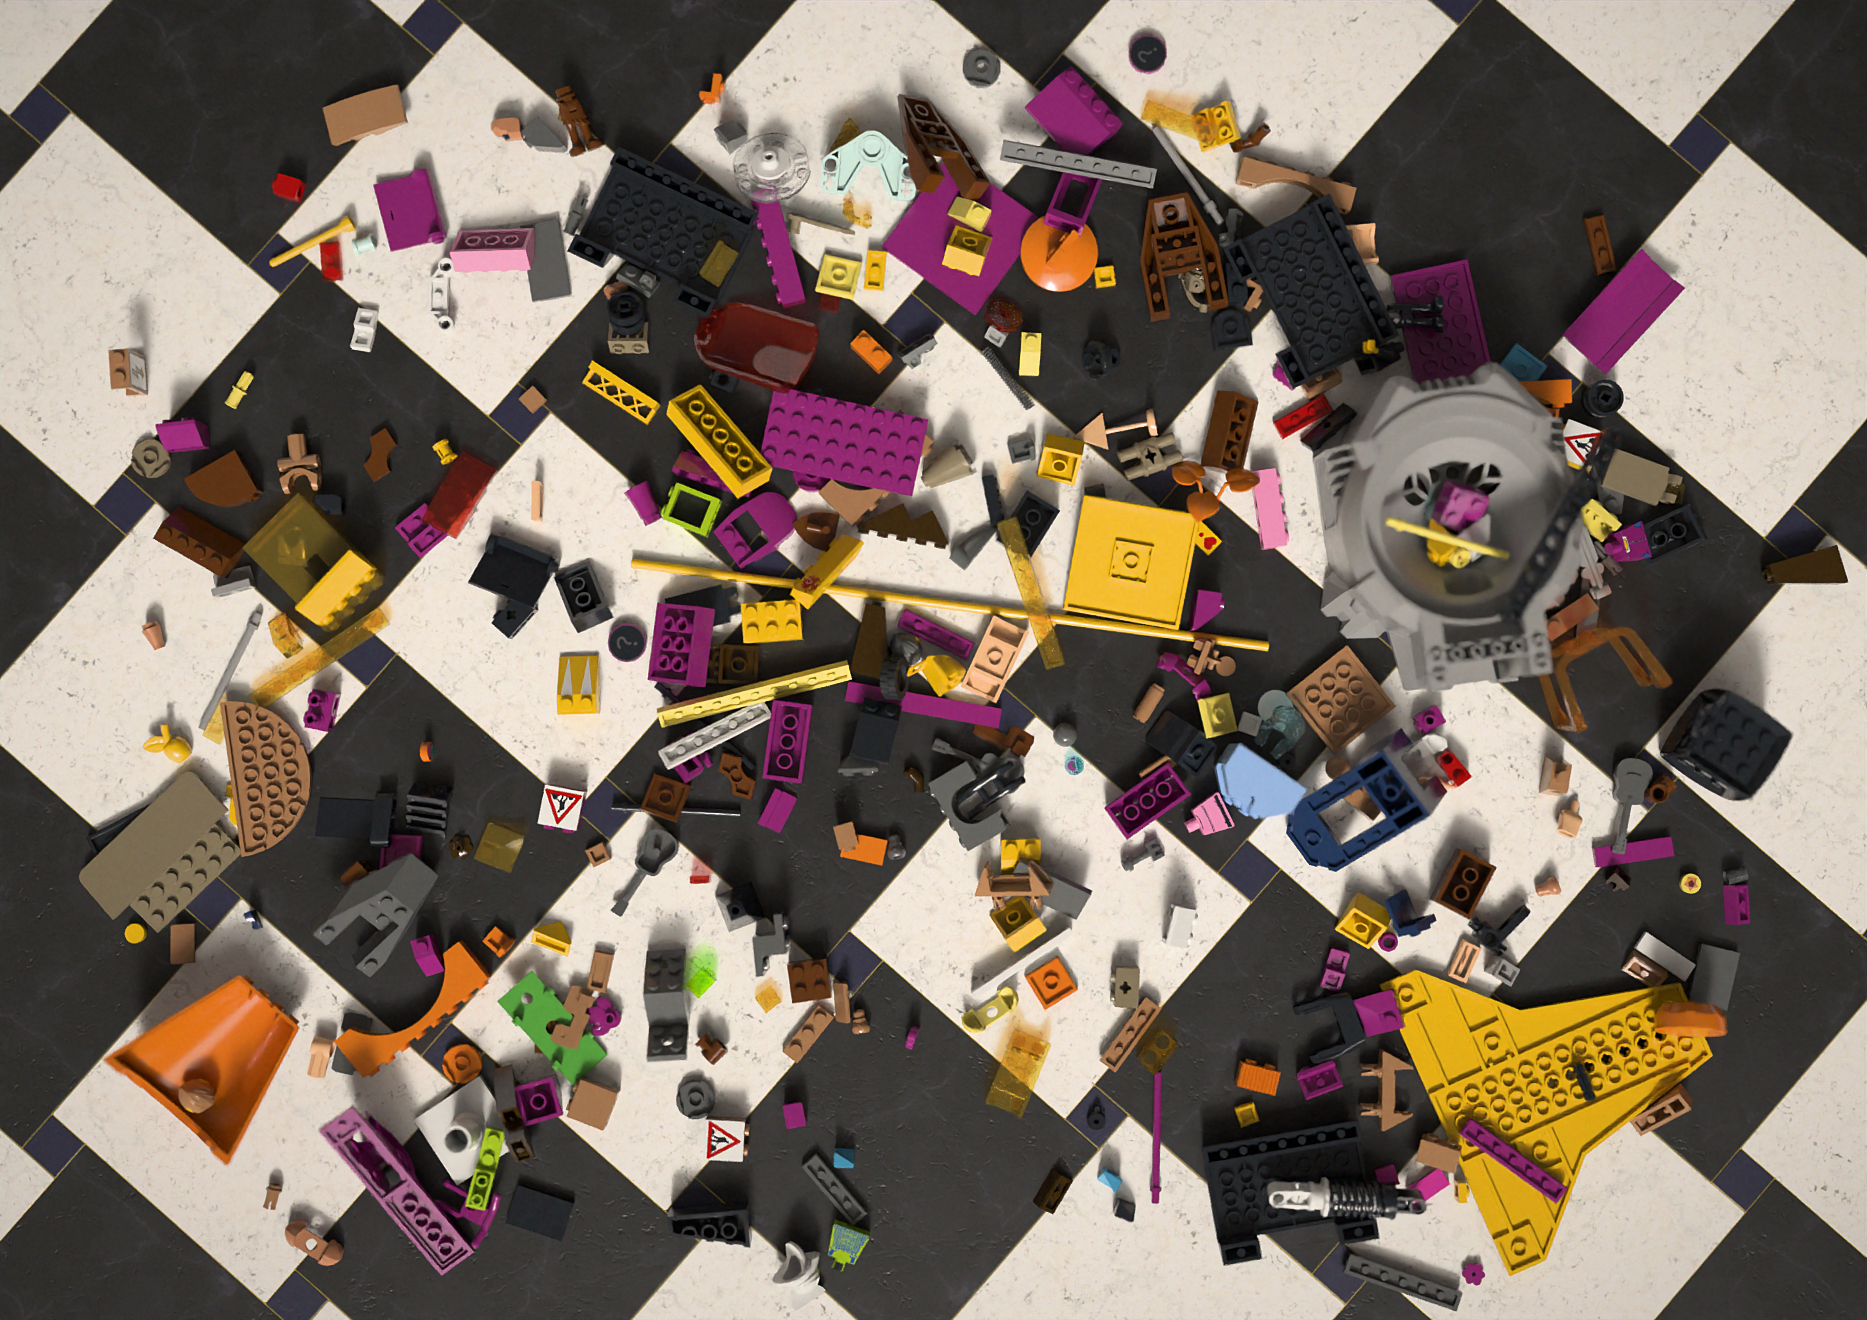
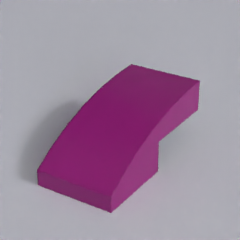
M1333 946L1330 947L1320 987L1337 992L1340 991L1350 951Z

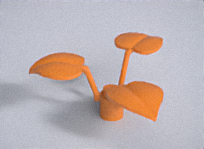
M1181 461L1172 465L1173 478L1179 484L1192 485L1195 482L1198 483L1199 492H1194L1187 498L1189 512L1197 523H1200L1219 510L1220 497L1227 486H1229L1231 491L1241 493L1253 489L1260 483V478L1251 471L1244 468H1234L1226 473L1225 478L1228 482L1223 484L1218 495L1215 496L1214 493L1209 491L1203 493L1200 478L1205 476V469L1199 463Z

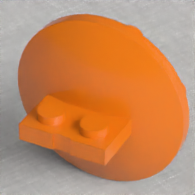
M1046 216L1041 217L1029 227L1023 237L1020 249L1022 266L1028 277L1043 289L1053 292L1073 290L1082 285L1095 269L1098 247L1094 234L1085 224L1081 236L1078 237L1080 234L1074 229L1069 234L1068 232L1043 224Z

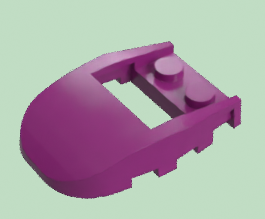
M766 492L735 509L715 529L714 533L738 566L743 569L745 565L753 561L756 562L769 553L776 551L794 533L795 528L792 524L798 519L794 509L782 495L775 492ZM747 510L770 540V542L755 553L752 552L731 523Z

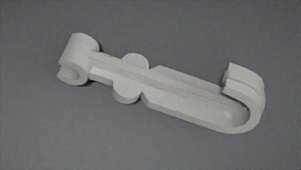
M1582 523L1579 552L1583 559L1579 566L1584 568L1581 570V576L1590 581L1592 586L1590 588L1591 597L1593 599H1600L1611 594V589L1606 582H1603L1601 573L1604 571V566L1601 563H1597L1598 556L1586 526Z

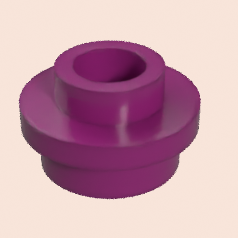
M1384 932L1378 938V945L1382 950L1390 952L1396 949L1398 939L1395 934ZM1386 938H1390L1391 943L1389 945H1385L1384 943Z

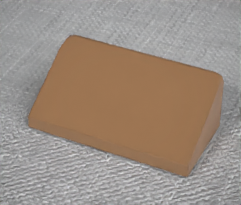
M1334 368L1300 385L1308 400L1312 401L1340 384L1342 376L1338 369Z
M1163 755L1139 771L1138 775L1144 780L1166 763H1169L1172 768L1177 763Z
M195 924L171 925V964L195 963Z
M1636 950L1631 952L1622 967L1623 971L1649 987L1660 986L1667 978V970Z
M834 982L833 992L836 1021L850 1023L851 1011L848 982Z

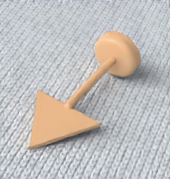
M1152 408L1146 411L1147 421L1105 429L1103 413H1101L1073 438L1108 449L1106 434L1148 426L1150 435L1156 436L1158 431L1154 410Z

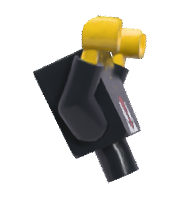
M1368 340L1363 342L1364 354L1353 360L1356 362L1361 375L1379 372L1401 359L1400 353L1405 350L1404 345L1400 341H1391L1375 348V341Z

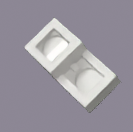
M358 308L354 321L355 331L350 345L352 349L371 352L376 333L378 311Z

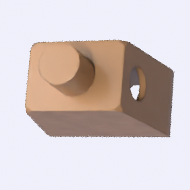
M1544 757L1539 793L1553 796H1561L1567 793L1572 764L1563 759Z

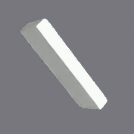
M1647 932L1642 934L1634 946L1636 950L1683 981H1686L1695 967L1694 963Z

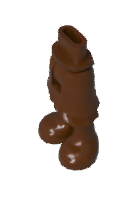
M570 85L555 90L558 96L556 101L559 107L561 122H563V125H566L572 142V148L569 150L570 157H576L587 151L591 152L605 146L602 139H595L588 126L591 124L587 119L589 117L579 99L575 97L576 94L572 93ZM576 125H578L581 130L586 148L580 140V137L576 129Z

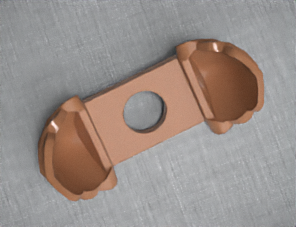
M296 1219L286 1226L284 1234L286 1241L291 1247H297L318 1260V1263L321 1265L329 1266L341 1260L344 1251L341 1244L337 1243L334 1239L328 1243L307 1230V1222ZM314 1239L317 1242L315 1250L307 1248V1240Z

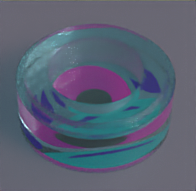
M1070 756L1066 759L1064 766L1069 774L1078 775L1084 770V762L1080 757Z

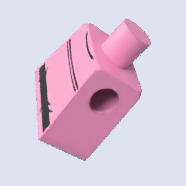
M1219 792L1211 794L1193 807L1191 812L1194 818L1184 822L1189 833L1199 828L1203 835L1235 826Z

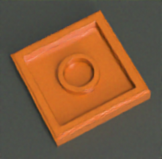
M1058 956L1024 976L1044 1010L1078 990Z

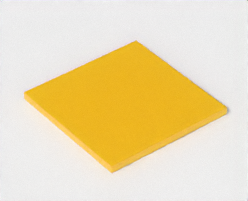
M1084 494L1063 610L1178 630L1199 523L1195 521L1189 512Z

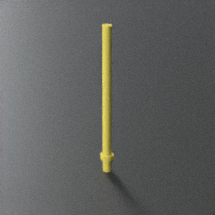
M1387 516L1385 519V524L1395 527L1396 530L1404 529L1505 560L1509 557V552L1405 522L1403 518L1395 519Z

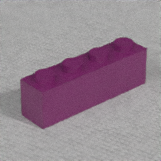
M689 449L687 452L681 451L672 469L677 476L733 493L706 460L698 456V452ZM753 490L743 495V497L751 499Z

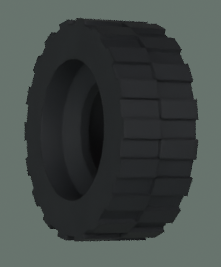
M887 656L882 663L880 687L882 696L885 699L901 700L906 696L909 685V676L906 674L909 667L904 657Z

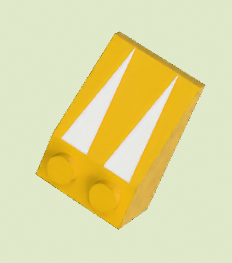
M598 655L559 657L557 715L600 714Z

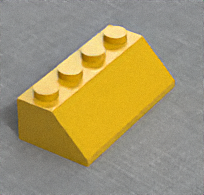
M349 550L303 598L295 609L317 625H328L334 619L333 615L338 610L341 611L348 604L347 600L360 592V586L365 581L369 582L374 577V572L377 568L361 553Z

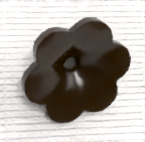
M454 837L453 842L448 845L453 858L463 860L468 858L469 853L473 852L470 838Z

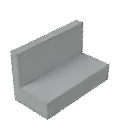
M251 565L232 570L228 578L212 575L215 588L211 589L213 597L222 598L257 588Z

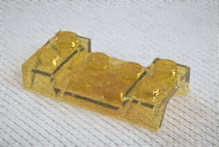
M1014 1028L998 1071L985 1098V1104L999 1107L1022 1118L1050 1050L1051 1043Z

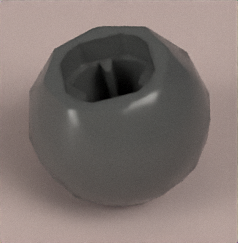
M1060 723L1053 730L1054 741L1061 747L1071 746L1077 739V730L1070 723Z

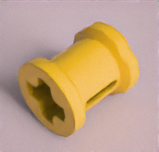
M447 439L441 440L433 446V450L437 451L441 458L442 465L457 458V454L453 453L448 445L449 441Z

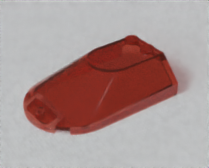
M730 303L727 304V307L718 311L715 309L709 318L704 317L695 332L694 345L699 358L708 367L785 394L791 390L798 389L814 361L819 330L816 324L751 304Z

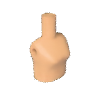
M1572 800L1570 809L1562 810L1559 815L1556 832L1567 838H1576L1578 829L1583 822L1582 817L1577 814L1578 801Z

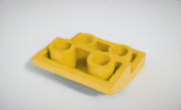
M1224 101L1212 108H1205L1191 116L1202 153L1241 138L1230 101Z

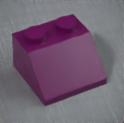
M1204 590L1194 592L1188 631L1197 630L1216 616L1220 610H1223L1224 598H1222V593Z

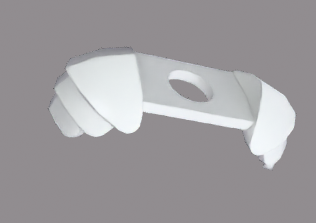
M1436 732L1428 733L1411 746L1401 760L1411 772V769L1430 752L1433 755H1437L1438 752H1442L1447 748V741ZM1419 750V756L1416 759H1412V752Z

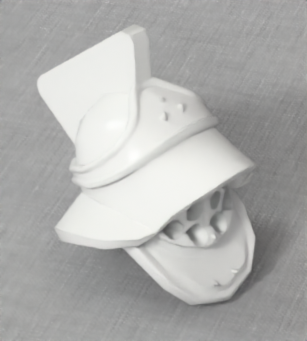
M790 1241L786 1243L787 1259L775 1273L772 1281L777 1287L787 1286L790 1309L797 1311L822 1295L825 1289L818 1285L820 1277L817 1267L820 1253H803V1250L797 1244Z

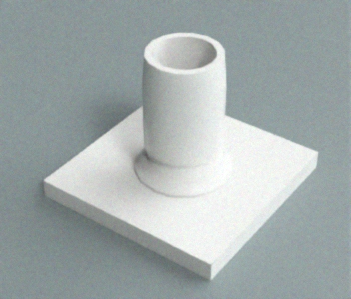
M482 1075L414 1120L456 1185L474 1175L487 1126L503 1129V1123L497 1113L495 1095ZM505 1140L500 1157L509 1151Z

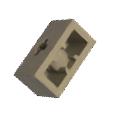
M1115 966V970H1111V982H1114V990H1110V1002H1113L1114 1007L1138 1008L1140 968ZM1124 982H1126V984L1129 986V988H1126L1125 992H1123L1122 988H1120V986H1123Z

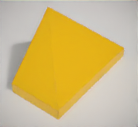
M561 921L536 927L531 941L534 944L567 957L572 943Z

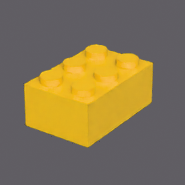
M797 600L741 604L743 642L745 644L804 640L801 603Z

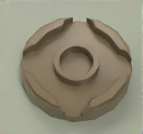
M146 439L137 443L131 453V464L134 470L141 476L148 478H157L165 474L171 464V453L164 450L162 442L154 439Z

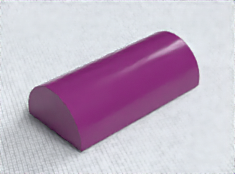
M1166 763L1104 807V809L1122 835L1128 840L1187 798L1191 793L1171 765Z

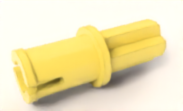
M245 371L236 386H232L233 390L224 403L236 409L242 397L247 395L245 391L254 376Z

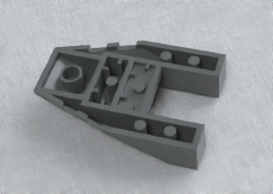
M409 852L388 863V866L378 871L370 872L369 876L359 881H353L309 922L312 934L328 945L359 915L364 917L379 930L352 954L355 966L371 977L384 965L400 942L439 875L412 852Z

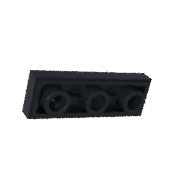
M1343 402L1305 435L1300 442L1314 453L1327 440L1336 435L1343 426L1348 424L1357 415L1356 411Z

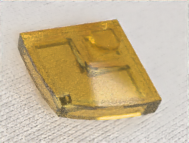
M488 823L474 859L511 873L525 836Z

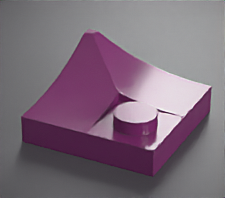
M1394 988L1352 1000L1367 1037L1406 1027Z

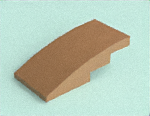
M398 85L362 93L323 108L331 143L335 146L350 140L358 141L372 134L380 135L408 123Z

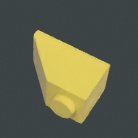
M956 197L948 215L982 233L991 217V210L975 201Z
M1022 332L1019 375H1039L1041 333Z

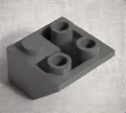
M849 753L840 762L838 773H843L844 776H853L855 772H863V775H874V772H878L879 763L849 757Z

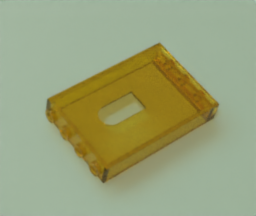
M297 493L243 547L246 553L297 604L318 584L302 567L315 553L331 568L349 550L361 553L300 493ZM378 569L375 570V575L369 582L365 581L360 586V592L347 600L348 604L341 611L338 610L333 615L334 619L328 625H319L324 631L330 632L331 630L335 631L341 625L340 621L344 617L348 618L355 611L354 608L359 603H364L369 598L368 594L373 589L377 590L383 584L382 580L385 576Z

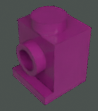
M1431 705L1412 717L1414 728L1418 733L1421 732L1422 734H1427L1447 722L1437 705ZM1427 717L1431 718V724L1426 723Z

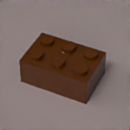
M1456 847L1430 900L1470 920L1497 867L1464 849Z

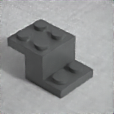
M785 911L774 914L775 932L758 933L752 937L756 977L764 976L768 969H770L769 957L766 956L786 954L791 947V936L787 935L786 931L789 927L788 915L785 916Z

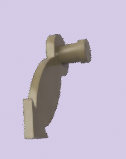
M787 213V218L792 219L788 230L790 233L799 234L801 222L844 234L855 235L856 232L846 227L808 218L802 214Z

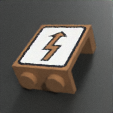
M128 348L108 350L111 389H126V396L129 397L148 395L146 357Z

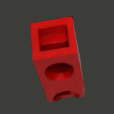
M1447 749L1435 758L1436 763L1444 771V774L1451 781L1450 783L1455 786V789L1472 778L1471 774L1450 750Z

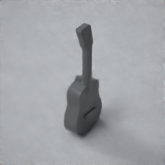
M936 738L932 749L944 754L948 753L964 761L972 758L981 773L980 779L1010 760L1014 763V767L999 776L1005 786L1021 776L1024 777V766L1016 759L999 758L992 753H987L982 759H979L951 747L950 744L939 738ZM991 781L990 783L999 791L993 781Z
M1621 759L1613 767L1615 782L1613 799L1623 804L1618 837H1615L1611 848L1613 853L1625 854L1626 834L1632 805H1640L1643 802L1645 789L1652 780L1653 771L1651 766L1640 759Z
M652 829L646 834L642 850L635 858V865L640 872L624 896L611 909L613 913L619 917L623 916L629 905L628 902L646 875H658L663 866L676 857L680 846L678 840L671 833L663 829Z

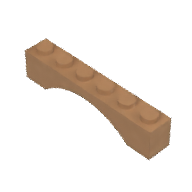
M1253 156L1244 157L1241 162L1235 183L1237 185L1255 189L1271 183L1294 184L1307 189L1319 199L1330 194L1339 213L1347 215L1351 210L1356 188L1352 187L1350 183H1337L1329 177L1319 178L1311 172L1301 173L1289 166L1285 168L1279 167L1275 162L1271 161L1261 162Z

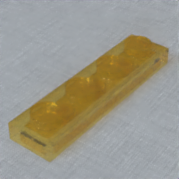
M1150 100L1147 101L1141 115V120L1213 146L1220 129L1217 125Z

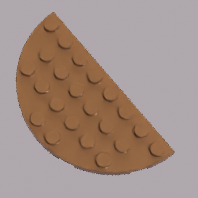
M226 701L220 702L241 857H245L274 846L284 839L297 825L310 798L312 771L310 759L301 738L281 716L256 704Z

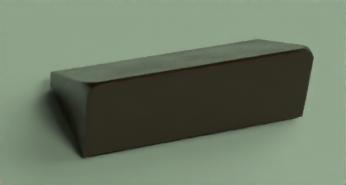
M1052 1169L1035 1196L1033 1203L1040 1209L1054 1214L1073 1180Z

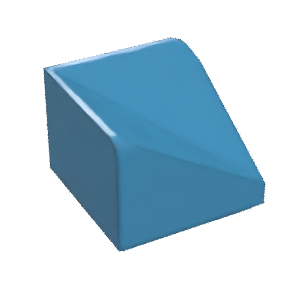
M835 1148L834 1167L853 1168L855 1150Z
M1103 1167L1097 1177L1098 1181L1112 1188L1114 1193L1122 1182L1120 1175L1106 1167Z

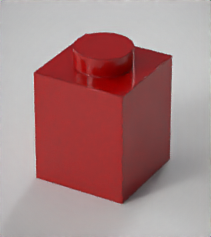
M278 173L277 178L274 179L272 184V192L279 197L301 203L306 184L299 179Z

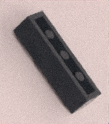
M994 474L982 476L990 525L1001 524L1005 518L1004 513H1001L1000 510L1002 503L998 499V496H1000L999 489H996V484H998L997 477H994Z

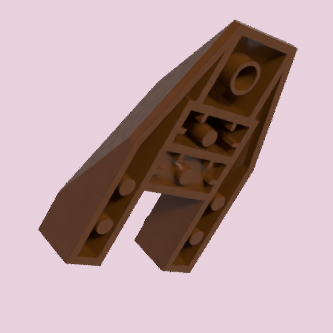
M899 94L897 99L902 137L910 177L915 188L922 193L934 194L943 181L945 174L935 158L937 156L941 157L961 196L965 199L979 200L990 185V181L965 139L929 99Z
M1188 192L1150 199L1148 201L1140 258L1150 322L1170 318V309L1163 277L1182 274L1187 271H1201V277L1205 283L1204 292L1208 311L1226 308L1228 306V297L1218 245Z

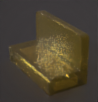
M719 240L699 272L701 277L719 287L739 255L738 252Z

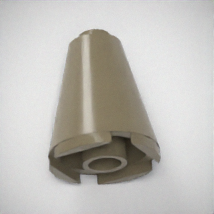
M958 439L951 442L922 471L923 476L920 478L926 487L934 488L977 472L976 468H971L970 464L973 461L963 445H957Z

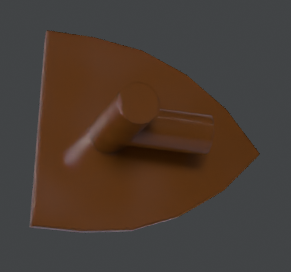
M826 512L811 513L801 517L792 525L804 542L813 548L827 552L831 548L829 544L835 539L840 515Z

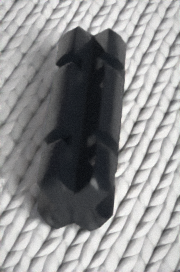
M1581 1062L1574 1064L1572 1068L1574 1073L1577 1074L1576 1078L1580 1089L1584 1092V1099L1586 1101L1596 1099L1588 1074L1585 1072L1584 1064Z

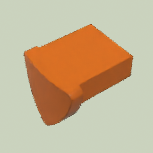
M495 926L483 942L500 958L512 947L515 939L513 937L510 938L498 926Z

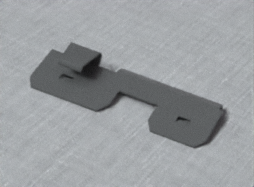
M352 1012L345 1013L341 1029L346 1032L352 1027H357L370 1032L373 1018ZM336 1046L331 1069L335 1072L353 1075L354 1071L357 1070L339 1047Z

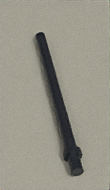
M657 682L654 686L664 699L667 698L673 704L683 702L671 692L672 689H667L662 683ZM702 718L693 720L702 729L709 726ZM728 740L720 743L730 753L743 756L742 763L751 771L754 769L756 764Z
M628 802L612 803L611 806L612 811H623V813L644 812L640 810L642 804H628ZM684 806L681 814L741 817V809Z

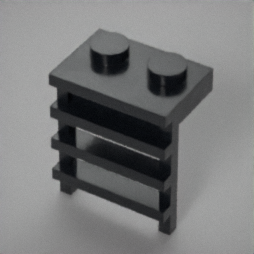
M415 782L407 794L406 834H411V830L441 834V839L445 840L447 806L453 796V788L445 785ZM412 809L440 813L442 817L412 812ZM412 819L442 824V827L412 822Z

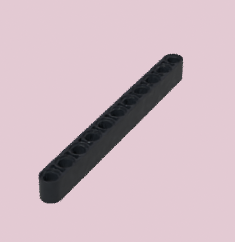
M1614 425L1605 428L1598 435L1501 606L1499 618L1502 622L1516 623L1524 616L1622 443L1625 434L1620 426ZM1610 431L1615 435L1614 441L1609 438ZM1599 449L1604 451V458L1599 456ZM1590 466L1595 470L1594 476L1589 474ZM1580 484L1585 488L1584 494H1581L1578 490ZM1569 502H1572L1575 506L1573 512L1568 508ZM1559 520H1562L1565 524L1563 530L1558 526ZM1550 537L1555 542L1553 548L1550 547L1548 544V539ZM1540 555L1544 557L1545 562L1543 565H1540L1538 562ZM1529 573L1534 575L1533 583L1528 581ZM1519 591L1524 593L1523 601L1518 599ZM1509 609H1512L1514 611V617L1512 619H1510L1507 615Z

